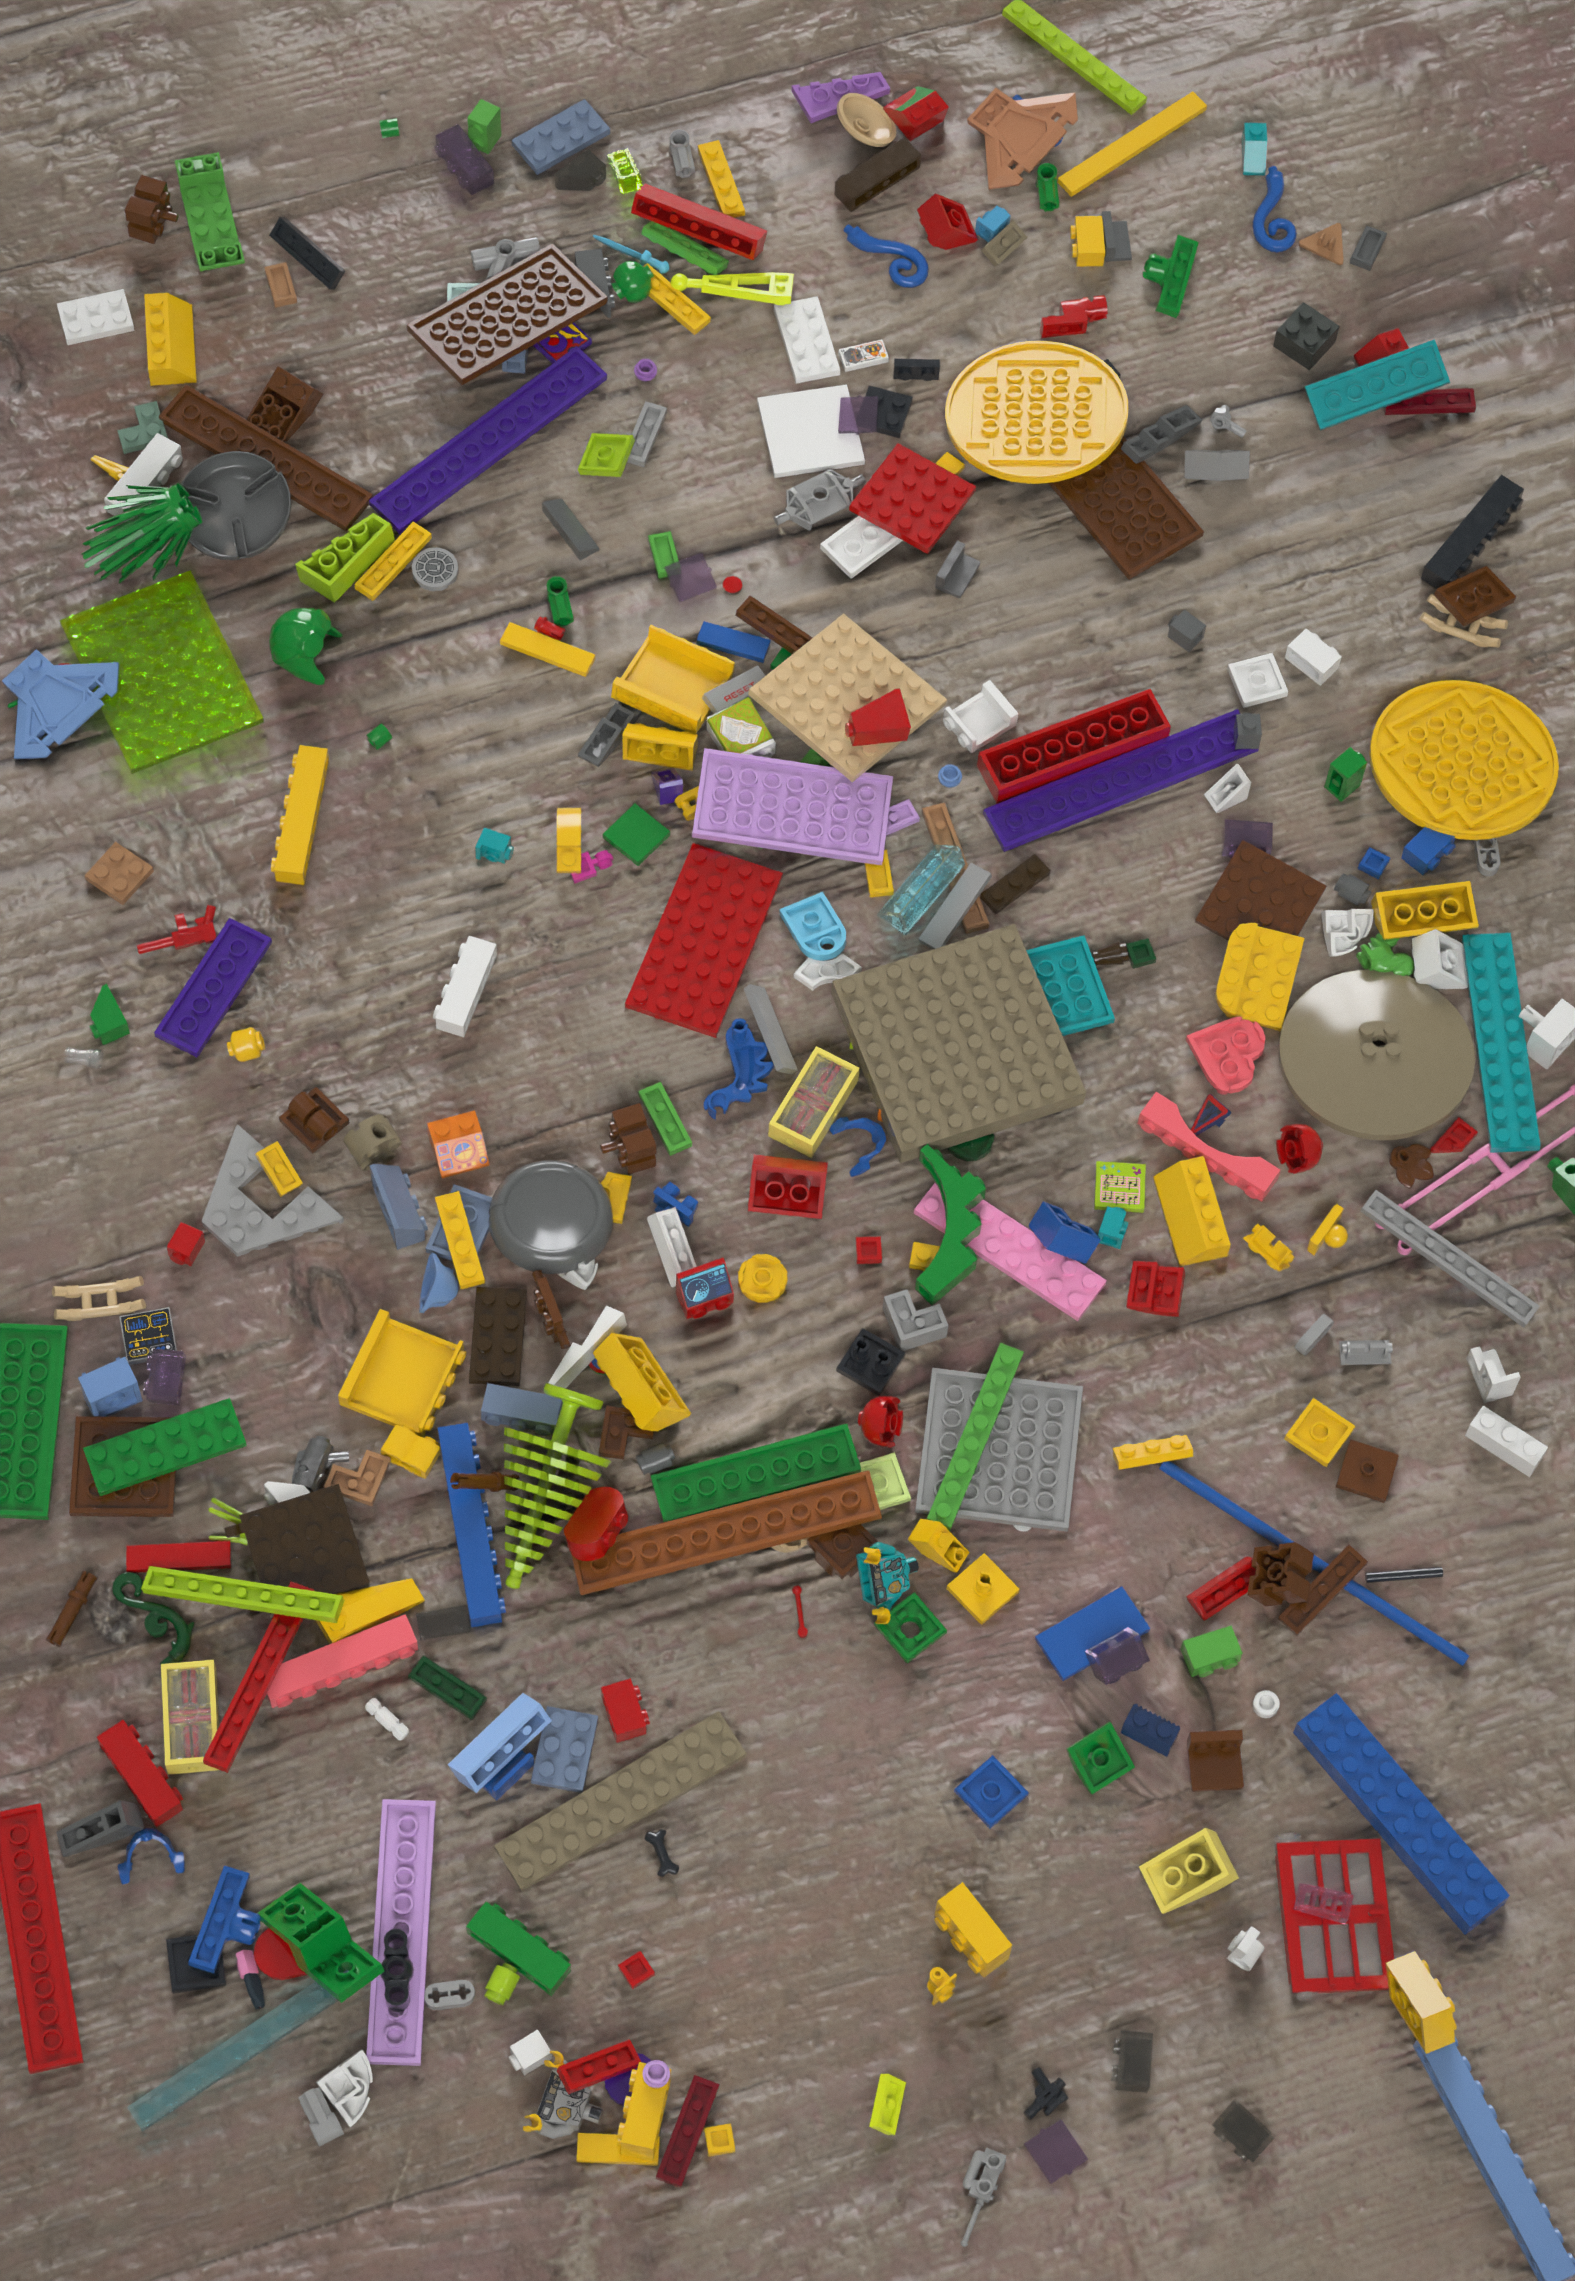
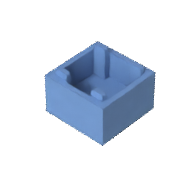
M118 1357L116 1361L87 1374L84 1372L82 1376L78 1377L83 1397L93 1417H108L142 1402L138 1382L126 1357L121 1359Z

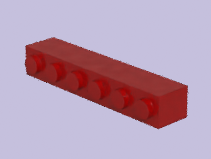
M646 183L634 196L632 214L754 260L763 251L767 230Z

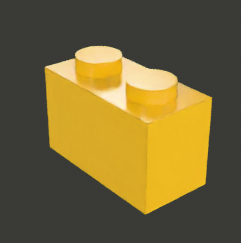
M1075 216L1074 225L1070 226V239H1074L1075 243L1072 244L1071 253L1072 258H1076V267L1103 266L1105 244L1102 216Z

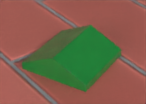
M1111 1722L1106 1723L1066 1748L1074 1771L1090 1794H1094L1135 1768Z

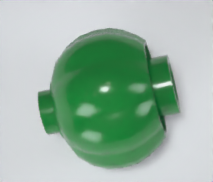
M626 261L616 268L613 274L616 282L611 285L620 300L626 298L630 303H638L649 296L652 288L651 278L654 275L648 265L643 267L635 261Z

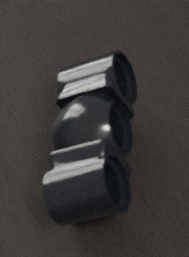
M391 1929L384 1936L385 1959L381 1963L384 1972L380 1976L384 1981V1995L388 2008L393 2012H402L407 2009L410 2003L409 1982L413 1977L414 1967L409 1959V1943L406 1933L401 1929ZM394 1939H400L404 1942L402 1947L398 1949L391 1948L389 1944ZM399 1965L404 1968V1971L400 1975H392L390 1969L393 1966ZM394 1992H401L405 1995L400 2002H393L390 1997Z

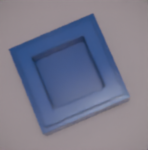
M1369 847L1358 865V870L1379 880L1390 862V857Z

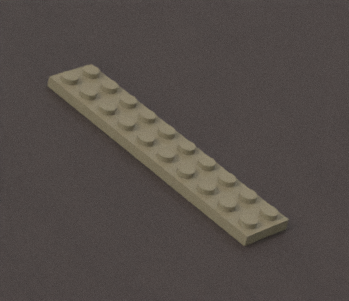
M718 1711L495 1844L494 1849L521 1892L744 1759L747 1757V1753Z

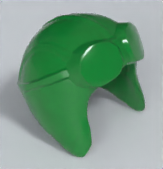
M314 608L291 609L282 614L271 627L269 647L272 660L301 680L315 685H323L325 678L316 667L314 658L322 650L326 634L338 638L343 637V635L331 625L329 616L323 610Z

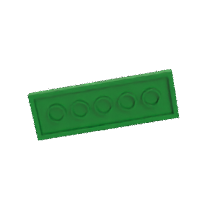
M228 1398L84 1447L83 1450L99 1496H103L246 1447L247 1444L231 1399Z

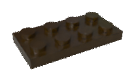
M476 1287L469 1384L487 1385L489 1383L494 1385L520 1386L527 1289Z

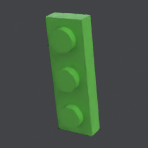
M659 1082L638 1091V1095L669 1156L692 1147V1141L662 1083Z

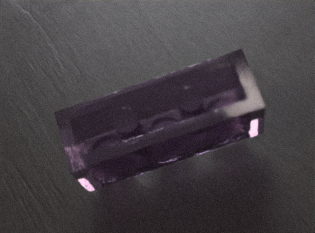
M459 124L435 135L436 145L434 148L439 158L443 157L448 170L452 174L455 173L460 186L463 189L466 188L470 195L494 184L493 169Z

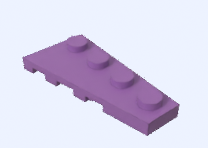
M881 72L852 76V79L849 80L837 78L832 79V82L820 84L818 81L811 82L810 86L800 87L799 84L792 85L791 91L809 122L814 123L837 114V104L845 94L858 93L874 100L890 94V87Z

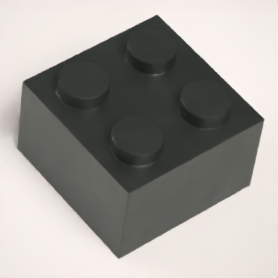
M1303 302L1277 329L1273 347L1310 371L1336 342L1340 326Z

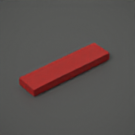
M231 1542L126 1546V1571L133 1573L147 1572L149 1566L179 1571L231 1568Z

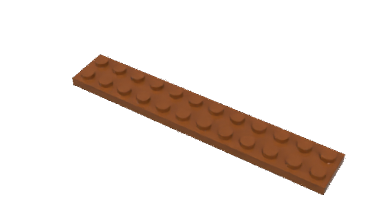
M868 1470L617 1535L614 1545L608 1549L604 1557L594 1561H581L572 1556L580 1594L585 1595L882 1519L870 1471Z

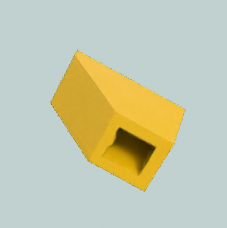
M920 1519L908 1538L922 1555L954 1573L958 1572L970 1553L939 1521Z

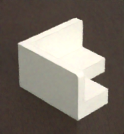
M1480 1346L1470 1349L1466 1359L1484 1403L1513 1395L1521 1378L1519 1372L1506 1375L1495 1349L1482 1352Z

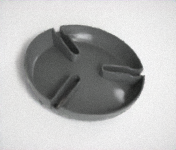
M240 451L216 454L196 465L181 483L190 495L187 498L193 507L197 506L202 517V523L194 528L188 542L195 549L212 558L233 561L256 556L271 547L282 535L288 524L291 513V495L286 479L281 472L278 473L274 464L256 454Z
M537 1161L513 1171L497 1187L489 1207V1230L500 1252L519 1267L532 1272L542 1270L543 1274L566 1273L578 1269V1264L583 1261L585 1265L588 1264L604 1249L613 1228V1210L605 1188L588 1171L564 1161Z

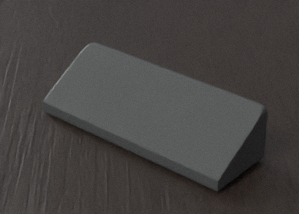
M563 499L549 500L542 503L543 513L580 561L599 551L597 544Z

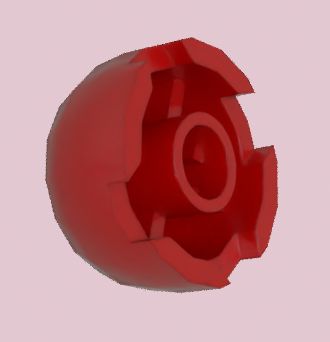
M1290 1124L1280 1129L1283 1133L1281 1139L1276 1142L1280 1163L1284 1164L1286 1162L1289 1168L1288 1172L1293 1174L1303 1173L1314 1168L1319 1163L1323 1151V1142L1316 1130L1305 1124Z
M879 1396L871 1399L865 1405L863 1411H860L858 1425L861 1426L864 1437L874 1445L888 1448L896 1445L893 1442L894 1436H900L903 1425V1411H899L897 1405L901 1402L899 1398Z

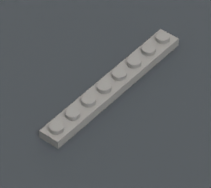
M1375 1190L1362 1207L1360 1212L1523 1328L1540 1307L1379 1191Z

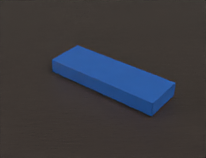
M703 621L696 641L697 645L764 663L771 643L769 639Z

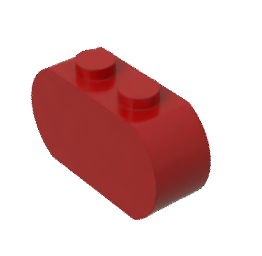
M598 1487L590 1490L564 1528V1534L569 1552L576 1559L594 1561L604 1557L608 1549L614 1545L621 1529L627 1525L628 1514L623 1496L618 1490L611 1487Z

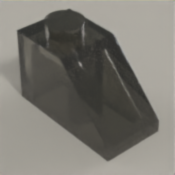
M587 149L555 173V187L558 190L590 191L605 181L606 164Z

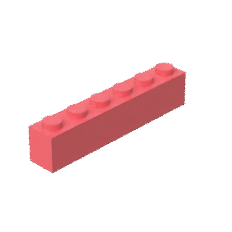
M406 1614L282 1663L266 1694L271 1707H286L294 1699L311 1697L319 1689L336 1687L344 1679L361 1677L367 1670L374 1667L376 1669L386 1667L390 1664V1661L399 1657L400 1659L411 1657L418 1650V1644Z

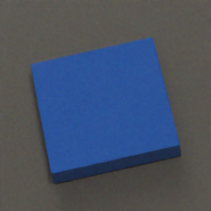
M993 1755L954 1789V1792L989 1829L995 1826L1029 1794Z

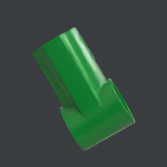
M1043 163L1039 166L1035 184L1038 189L1040 209H1043L1045 212L1059 208L1057 168L1051 163Z
M554 576L547 582V600L550 605L553 623L560 627L568 626L574 622L567 591V582L562 577ZM559 589L561 592L555 593L553 590Z

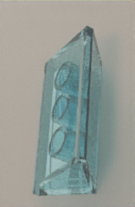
M935 845L879 911L877 916L899 932L907 935L965 866L959 846Z

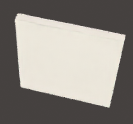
M847 385L757 398L774 478L865 465Z

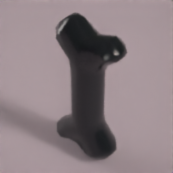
M663 1829L656 1833L648 1831L645 1835V1841L654 1846L660 1861V1869L657 1873L660 1877H664L668 1873L676 1875L679 1871V1866L670 1860L663 1843L666 1835V1830Z

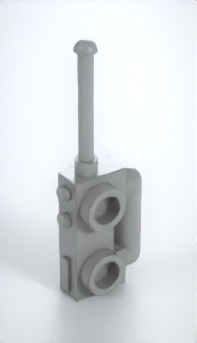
M986 2148L985 2152L980 2150L974 2152L963 2180V2187L970 2190L968 2195L977 2199L963 2240L960 2242L963 2247L968 2245L967 2242L981 2206L984 2205V2202L989 2203L990 2200H993V2190H997L998 2185L996 2183L1007 2160L1006 2155ZM981 2164L985 2165L980 2180H975Z

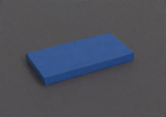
M1121 1586L1035 1636V1640L1061 1680L1065 1681L1149 1632L1150 1627Z

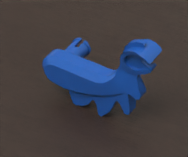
M741 1018L734 1020L726 1033V1046L734 1070L735 1080L726 1088L709 1094L704 1101V1110H708L709 1116L713 1119H716L715 1107H721L723 1114H726L731 1102L749 1103L751 1102V1094L767 1091V1083L759 1081L767 1077L774 1069L773 1062H763L768 1055L765 1042H756L751 1030L748 1028V1024Z

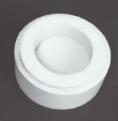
M1261 1691L1253 1700V1710L1262 1718L1273 1717L1279 1709V1699L1271 1691Z

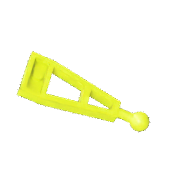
M678 273L671 278V286L681 292L686 290V288H701L702 293L785 305L791 304L794 274L703 275L702 279H688L684 274ZM770 284L769 291L749 289L738 286Z

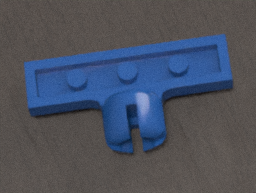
M228 1866L223 1867L188 1962L189 1966L215 1973L227 1941L233 1940L246 1945H251L255 1941V1933H258L260 1928V1915L244 1910L239 1906L250 1878V1873Z

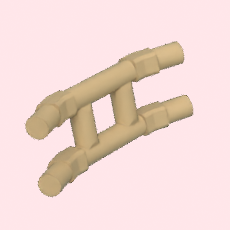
M1434 594L1429 595L1427 602L1434 605L1439 611L1449 614L1445 623L1423 612L1419 620L1426 623L1428 627L1437 632H1444L1472 642L1480 647H1500L1501 640L1499 638H1491L1477 634L1480 625L1489 629H1507V620L1485 616L1472 622L1468 631L1454 627L1457 619L1442 605Z
M137 1276L131 1279L117 1280L116 1282L85 1286H53V1296L78 1298L81 1296L82 1309H55L54 1318L80 1321L88 1318L128 1315L145 1309L146 1303L144 1299L119 1303V1305L117 1303V1292H126L144 1285L142 1276ZM106 1293L107 1306L92 1308L91 1295Z

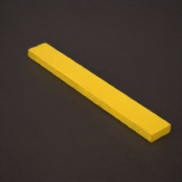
M1192 91L1058 177L1057 183L1071 197L1206 111L1207 105Z

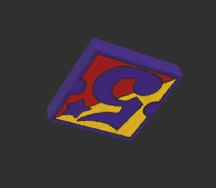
M573 322L533 346L553 364L576 346L583 351L592 344V339Z

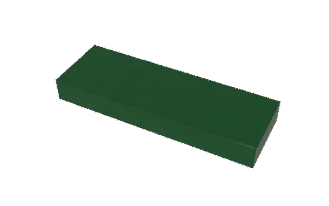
M424 1655L408 1675V1679L471 1721L487 1701L486 1696Z

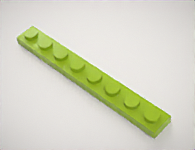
M1014 0L1003 9L1002 15L1129 114L1133 115L1147 102V97L1022 0Z
M149 1566L141 1587L144 1594L337 1623L345 1601L342 1595Z

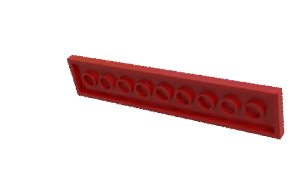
M39 1803L0 1811V1894L29 2073L34 2074L84 2063L42 1805Z

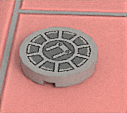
M437 547L427 548L421 551L413 560V579L425 590L442 591L457 579V560L446 549Z

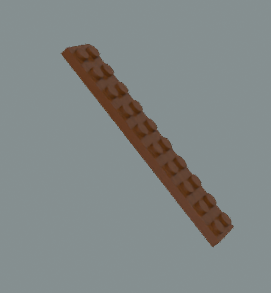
M188 385L183 387L159 415V419L163 421V424L215 455L224 452L240 451L253 453L267 459L275 465L278 473L281 472L283 474L293 501L346 532L369 506V500L373 498L372 493Z

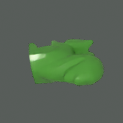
M1380 933L1375 938H1370L1371 943L1361 945L1362 952L1356 954L1364 970L1391 971L1396 975L1410 976L1415 970V966L1411 956L1402 952L1394 954L1391 948L1397 945L1400 938L1383 940Z

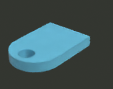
M823 892L779 909L782 920L802 953L807 957L819 961L830 960L837 957L846 946V930ZM824 944H831L834 946L830 950H824L821 948Z

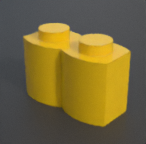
M395 1425L381 1448V1455L390 1457L391 1463L403 1467L424 1479L427 1478L441 1454L436 1440L425 1436V1438L417 1436L416 1431L407 1425Z

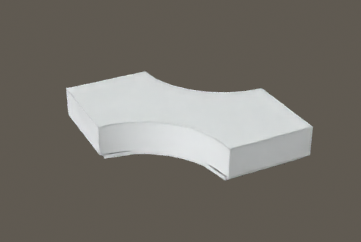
M844 954L829 961H819L808 957L794 973V978L813 991L820 985L832 983L834 980L862 971V967Z

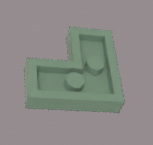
M157 401L134 406L139 425L117 430L124 454L145 449L157 433L168 438L163 421L159 419L160 411Z

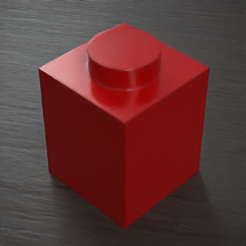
M180 1222L167 1245L170 1259L179 1265L187 1264L192 1266L205 1243L203 1231Z

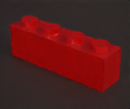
M121 1720L97 1736V1740L106 1756L157 1828L183 1811L181 1805L183 1797L175 1786L170 1788L166 1782L169 1777L162 1766L156 1767L152 1759L155 1757L147 1745L141 1746L137 1740L140 1738V1735L132 1724L128 1726L124 1720Z

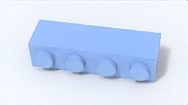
M522 1693L467 1745L448 1766L459 1782L477 1793L551 1722V1719L540 1703Z

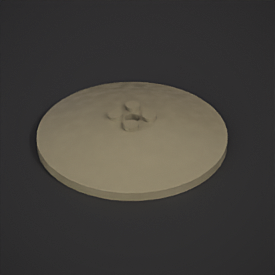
M1368 969L1349 971L1331 976L1315 984L1299 997L1289 1010L1283 1023L1279 1040V1062L1283 1078L1295 1099L1308 1113L1323 1124L1358 1138L1398 1140L1431 1130L1455 1112L1464 1100L1471 1084L1475 1066V1050L1470 1031L1464 1019L1442 994L1427 984L1417 983L1416 979L1407 975L1402 976L1396 975L1391 971L1378 972ZM1381 1040L1385 1043V1046L1377 1047L1373 1044V1041Z

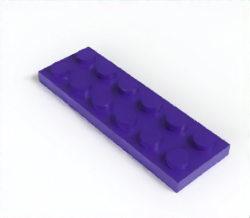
M229 918L155 1030V1037L198 1058L272 944V938Z

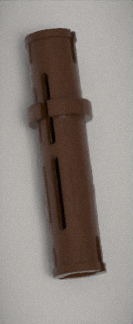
M492 1472L490 1474L453 1473L450 1483H458L451 1485L453 1489H489L491 1492H499L501 1490L516 1491L518 1490L517 1488L505 1485L504 1476L513 1479H519L520 1477L517 1474L509 1475L501 1474L500 1472Z
M87 1571L81 1573L82 1575L73 1590L69 1591V1598L46 1638L52 1645L62 1646L80 1609L88 1602L87 1596L98 1578L91 1573L87 1575Z

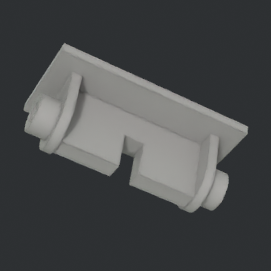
M1389 1340L1339 1341L1341 1365L1391 1364L1390 1353H1392L1393 1347Z

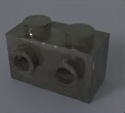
M1121 2030L1118 2038H1114L1112 2054L1117 2055V2065L1112 2064L1111 2081H1115V2090L1148 2092L1151 2077L1153 2033Z
M1236 2099L1228 2105L1212 2124L1216 2128L1213 2133L1224 2143L1229 2140L1236 2147L1233 2151L1245 2162L1249 2159L1253 2163L1275 2138V2135Z

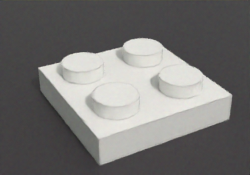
M1273 653L1228 664L1227 670L1243 708L1287 697L1288 689Z

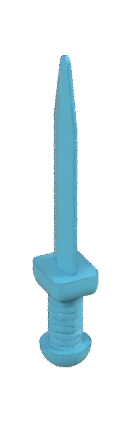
M593 235L595 239L608 247L640 260L642 266L648 263L653 268L659 270L661 274L669 271V263L667 261L662 262L653 258L647 250L641 254L610 239Z

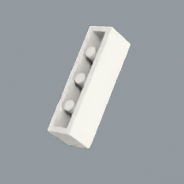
M157 433L106 497L140 494L136 491L137 489H129L126 485L160 487L161 484L164 485L169 478V474L174 468H178L182 462L181 446ZM104 498L105 506L125 502ZM137 505L115 508L106 511L116 516L118 514L123 513V509L134 507Z
M468 936L466 944H461L458 952L460 959L458 964L454 963L451 968V981L449 985L445 984L441 998H443L442 1003L436 1006L433 1014V1019H436V1029L464 1037L497 957V946L495 943Z

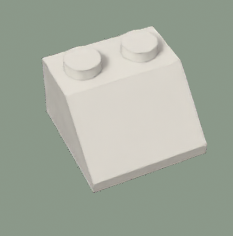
M1436 929L1412 939V956L1415 966L1414 977L1417 983L1427 984L1433 989L1468 988L1462 943Z

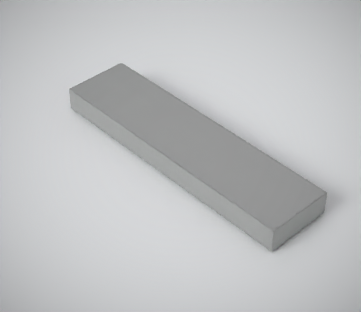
M970 863L919 937V942L932 950L945 946L992 878L991 873Z
M749 984L744 988V991L777 1072L792 1075L798 1069L764 987Z

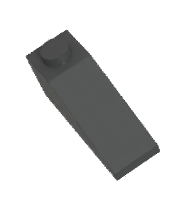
M120 1800L56 1833L63 1857H68L124 1839L145 1827L138 1804Z

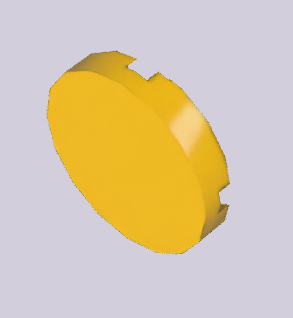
M756 1254L741 1264L738 1271L739 1288L752 1301L758 1303L771 1302L784 1293L787 1286V1270L778 1258L769 1254Z

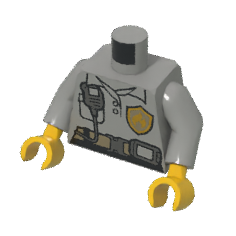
M549 2051L554 2055L555 2061L552 2063L549 2060H544V2064L547 2067L556 2068V2071H551L537 2114L525 2116V2118L531 2120L532 2126H523V2131H535L540 2135L555 2139L571 2135L573 2131H579L583 2119L598 2124L603 2108L589 2104L591 2098L589 2087L571 2094L567 2093L557 2073V2069L568 2062L564 2060L560 2052Z

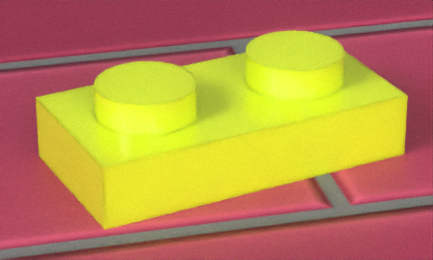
M880 2074L869 2127L886 2135L896 2134L906 2082L890 2074Z

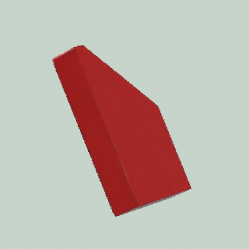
M1458 1117L1431 1147L1430 1151L1431 1153L1462 1152L1477 1136L1478 1131Z

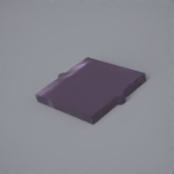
M858 395L857 397L841 398L838 433H855L859 435L860 433L876 432L878 396L862 397Z
M702 552L664 567L671 582L670 587L674 589L679 603L717 588L711 574L712 569L708 568Z
M1059 2120L1047 2129H1041L1038 2135L1024 2143L1050 2184H1053L1066 2174L1071 2175L1072 2170L1088 2160L1062 2120Z

